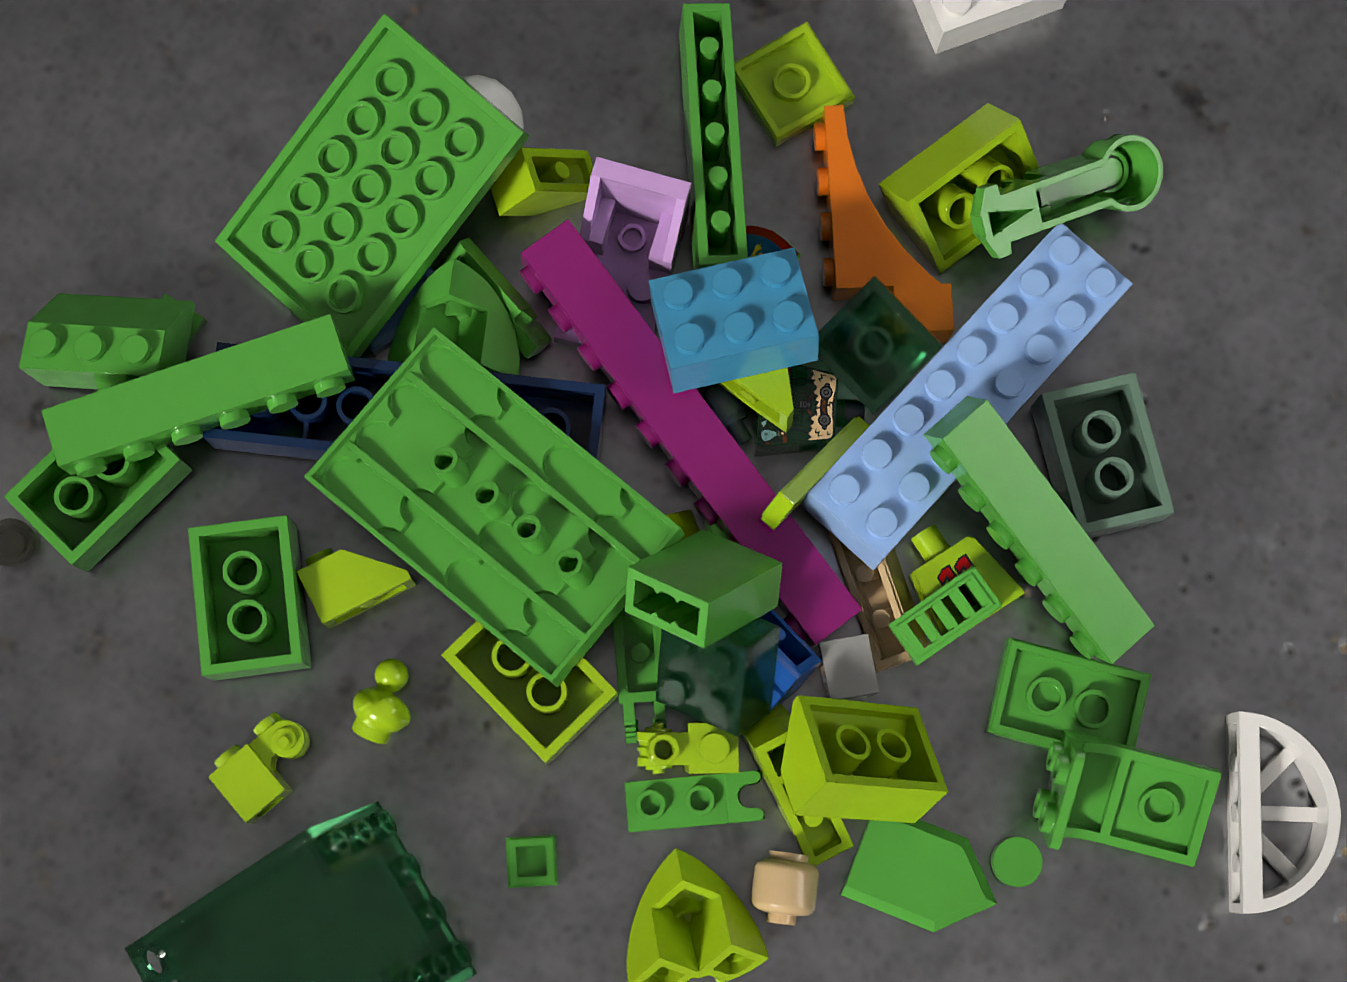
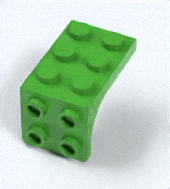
M1063 729L1060 742L1053 741L1048 751L1046 770L1051 771L1047 789L1039 788L1033 806V817L1038 818V829L1042 832L1048 848L1059 850L1064 837L1080 838L1195 867L1222 775L1219 769Z

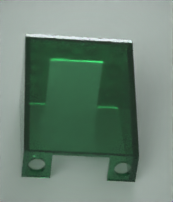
M379 801L307 828L124 948L142 982H173L175 980L177 982H465L477 974L472 965V958L468 948L455 936L446 920L447 915L444 906L436 897L432 896L421 876L422 871L418 861L412 854L407 852L396 833L397 827L394 819L381 807ZM147 951L152 952L158 958L162 968L161 973L155 971L150 965Z

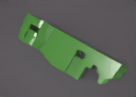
M1113 134L1107 139L1091 143L1079 156L1049 163L1023 172L1024 179L1006 178L1001 180V188H998L997 184L991 183L976 187L970 213L974 235L982 242L992 258L1001 259L1012 254L1011 242L1097 210L1107 209L1126 212L1140 210L1153 200L1160 189L1163 179V161L1156 146L1147 138L1139 135Z

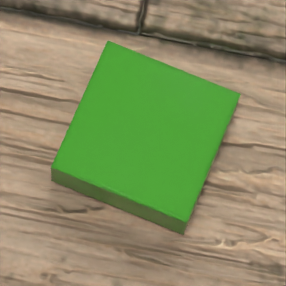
M556 835L506 838L508 888L559 885Z

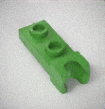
M752 770L739 773L625 782L629 832L763 821L765 820V813L762 809L747 808L742 805L739 798L740 792L745 786L758 784L761 781V771Z

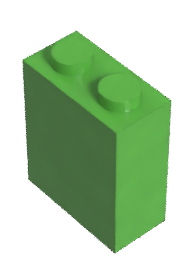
M703 529L628 567L625 612L695 645L706 648L778 607L782 562Z

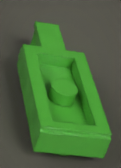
M469 237L460 240L441 266L455 258L482 276L504 304L512 321L520 352L527 359L541 353L551 342L552 338L540 322L535 320L537 315L531 309V305Z

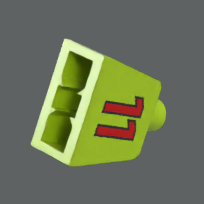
M933 524L911 539L926 562L908 576L919 603L971 566L978 570L1002 605L1001 608L991 615L1025 594L1018 583L971 535L950 547L936 524ZM965 584L958 588L975 612L982 608ZM949 596L941 600L958 624L965 620ZM930 608L925 611V614L940 635L946 634L948 632L933 609Z

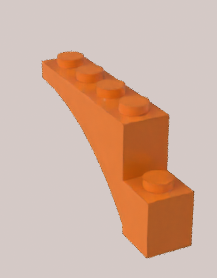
M824 106L821 122H816L813 126L814 150L823 152V167H817L816 169L817 195L825 196L826 212L819 213L820 240L828 241L829 258L822 259L823 286H831L832 301L888 299V301H882L881 319L883 330L891 331V344L948 342L955 330L951 283L941 284L931 276L903 248L885 225L870 200L856 168L847 135L844 106Z

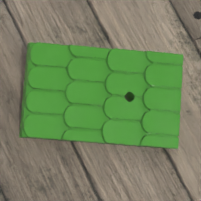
M436 328L429 332L304 476L326 497L557 688L572 671L571 669L578 664L602 635L604 629L612 623L625 607L628 567L679 542L685 535L681 527Z

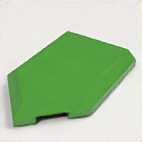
M920 819L916 823L868 820L840 894L931 932H936L997 904L968 838Z

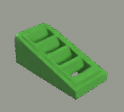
M971 566L894 620L888 627L915 665L918 666L1001 608L1002 605L978 570ZM965 584L982 608L975 612L958 588ZM949 596L965 620L960 624L957 623L941 601L945 597ZM928 609H933L948 632L943 636L940 635L925 614V611ZM914 619L932 642L926 648L923 647L908 625Z

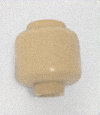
M769 850V858H763L756 862L751 903L756 909L767 912L766 922L796 926L797 916H808L815 911L819 870L813 864L808 863V855Z

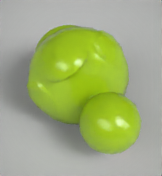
M395 658L385 659L380 662L374 674L377 686L360 689L353 700L356 718L351 729L359 736L378 744H387L392 732H397L406 727L411 719L409 708L394 694V692L399 691L406 685L409 677L405 664Z

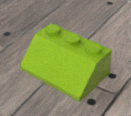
M987 103L878 185L895 221L937 272L942 273L982 243L974 235L970 218L976 187L991 183L997 184L998 188H1001V180L1006 178L1024 179L1023 172L1035 169L1039 165L1021 120Z
M798 695L793 700L781 774L794 815L916 823L949 792L918 707Z

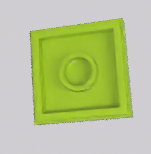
M808 22L734 62L736 86L775 148L813 127L814 123L821 122L824 106L843 105L846 108L853 104L856 98Z

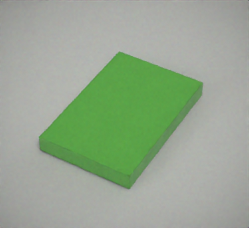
M1009 637L1006 639L985 733L1049 749L1053 741L1060 742L1063 729L1136 747L1152 674L1092 658L1088 659L1077 654Z

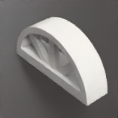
M1238 711L1225 715L1229 912L1251 914L1283 907L1304 895L1315 885L1324 874L1335 853L1341 826V810L1333 776L1319 752L1308 740L1290 726L1276 719L1252 712ZM1259 735L1270 740L1281 749L1261 770ZM1294 762L1306 783L1312 807L1261 806V793ZM1261 821L1312 822L1309 843L1297 867L1262 833ZM1262 857L1285 879L1265 893H1263Z

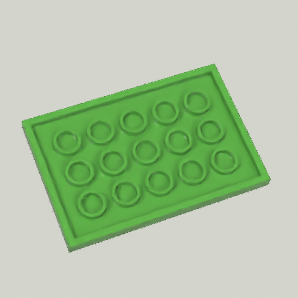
M384 13L230 219L215 242L303 322L331 314L338 327L347 356L360 357L530 135L395 19Z

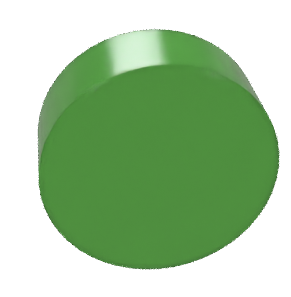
M1009 837L1003 839L994 847L990 863L995 877L1000 882L1012 887H1024L1033 883L1039 877L1043 866V859L1039 848L1029 839Z

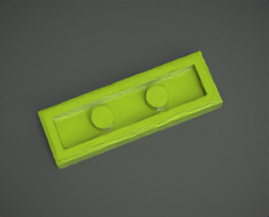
M860 416L854 417L779 491L761 514L763 516L761 519L770 528L775 530L802 503L808 492L870 425Z

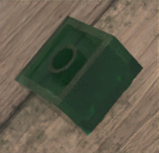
M876 276L818 331V358L872 414L881 408L944 346Z

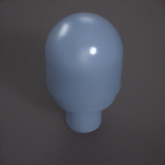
M718 384L707 387L702 394L703 399L737 444L741 446L751 440L753 437L743 422V419L748 416L744 403Z

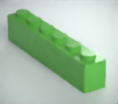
M730 3L683 4L679 28L688 182L691 183L690 221L693 270L748 258Z
M331 314L43 409L41 413L58 467L70 475L77 474V477L85 478L104 472L107 469L106 464L122 458L132 462L150 457L155 453V447L170 442L177 446L195 442L203 437V431L221 426L222 429L240 427L250 422V415L268 409L270 413H281L290 410L298 405V399L313 394L320 398L342 392L346 388L345 384L354 381L355 378L338 327Z
M965 397L923 434L933 447L929 453L934 462L947 474L953 473L962 485L958 489L962 499L974 511L979 512L981 510L990 522L986 527L990 536L1002 548H1009L1018 559V562L1015 564L1018 573L1030 585H1037L1046 596L1042 601L1044 607L1057 621L1067 624L1073 632L1070 641L1083 656L1088 659L1096 657L1113 664L1155 626L987 399Z

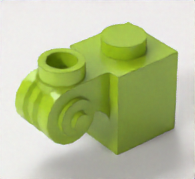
M276 711L265 717L255 726L253 732L258 737L251 743L246 744L242 748L236 744L221 754L214 762L218 769L208 776L245 823H257L293 792L277 772V760L279 757L291 760L299 759L305 755L310 745V736L307 730L298 723L281 718Z
M683 722V731L672 732V729L664 728V723H652V726L645 727V730L637 731V741H639V746L637 747L639 751L637 766L645 767V770H651L653 774H664L665 769L672 768V765H683L684 772L688 774L739 773L738 722Z

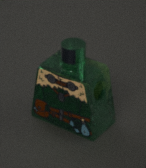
M803 365L787 367L794 407L792 427L785 433L757 413L754 456L821 451L835 437V427L844 428L854 417L857 418L858 416L864 420L865 400L837 398L838 375L835 373Z

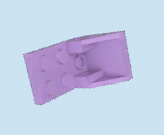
M596 157L591 173L580 235L655 334L657 324L652 308L648 280L673 274L689 216L691 183ZM557 325L554 342L575 348L582 345L571 329L564 333Z

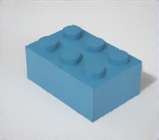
M795 248L648 280L652 308L673 393L818 361L819 334Z

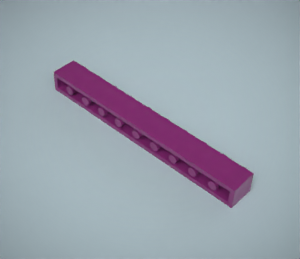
M569 219L522 251L521 263L524 268L519 272L526 284L535 294L541 291L544 292L553 304L548 309L553 320L564 333L570 329L574 332L582 343L577 350L592 371L601 368L611 382L606 386V389L613 400L622 410L628 406L640 420L635 425L640 436L651 449L657 445L661 448L669 459L664 466L670 476L681 488L688 484L697 496L698 500L693 505L703 520L710 527L717 523L728 536V540L782 562L778 605L785 613L786 617L783 620L802 640H805L810 647L817 645L859 613L862 608L791 514L775 530L770 528L761 519L763 517L761 514L776 497V494L696 388L673 393L661 341Z

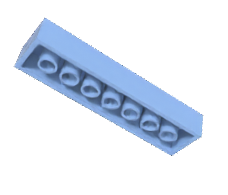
M1063 223L1056 225L808 492L801 506L874 571L956 480L952 472L947 474L934 462L929 453L933 447L923 434L967 396L987 399L1004 423L1007 424L1133 283Z

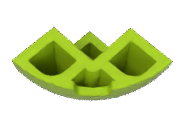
M675 848L654 873L637 907L627 950L628 982H688L690 979L702 978L708 975L714 977L716 982H727L753 970L769 959L767 948L755 921L734 891L704 863L688 853Z

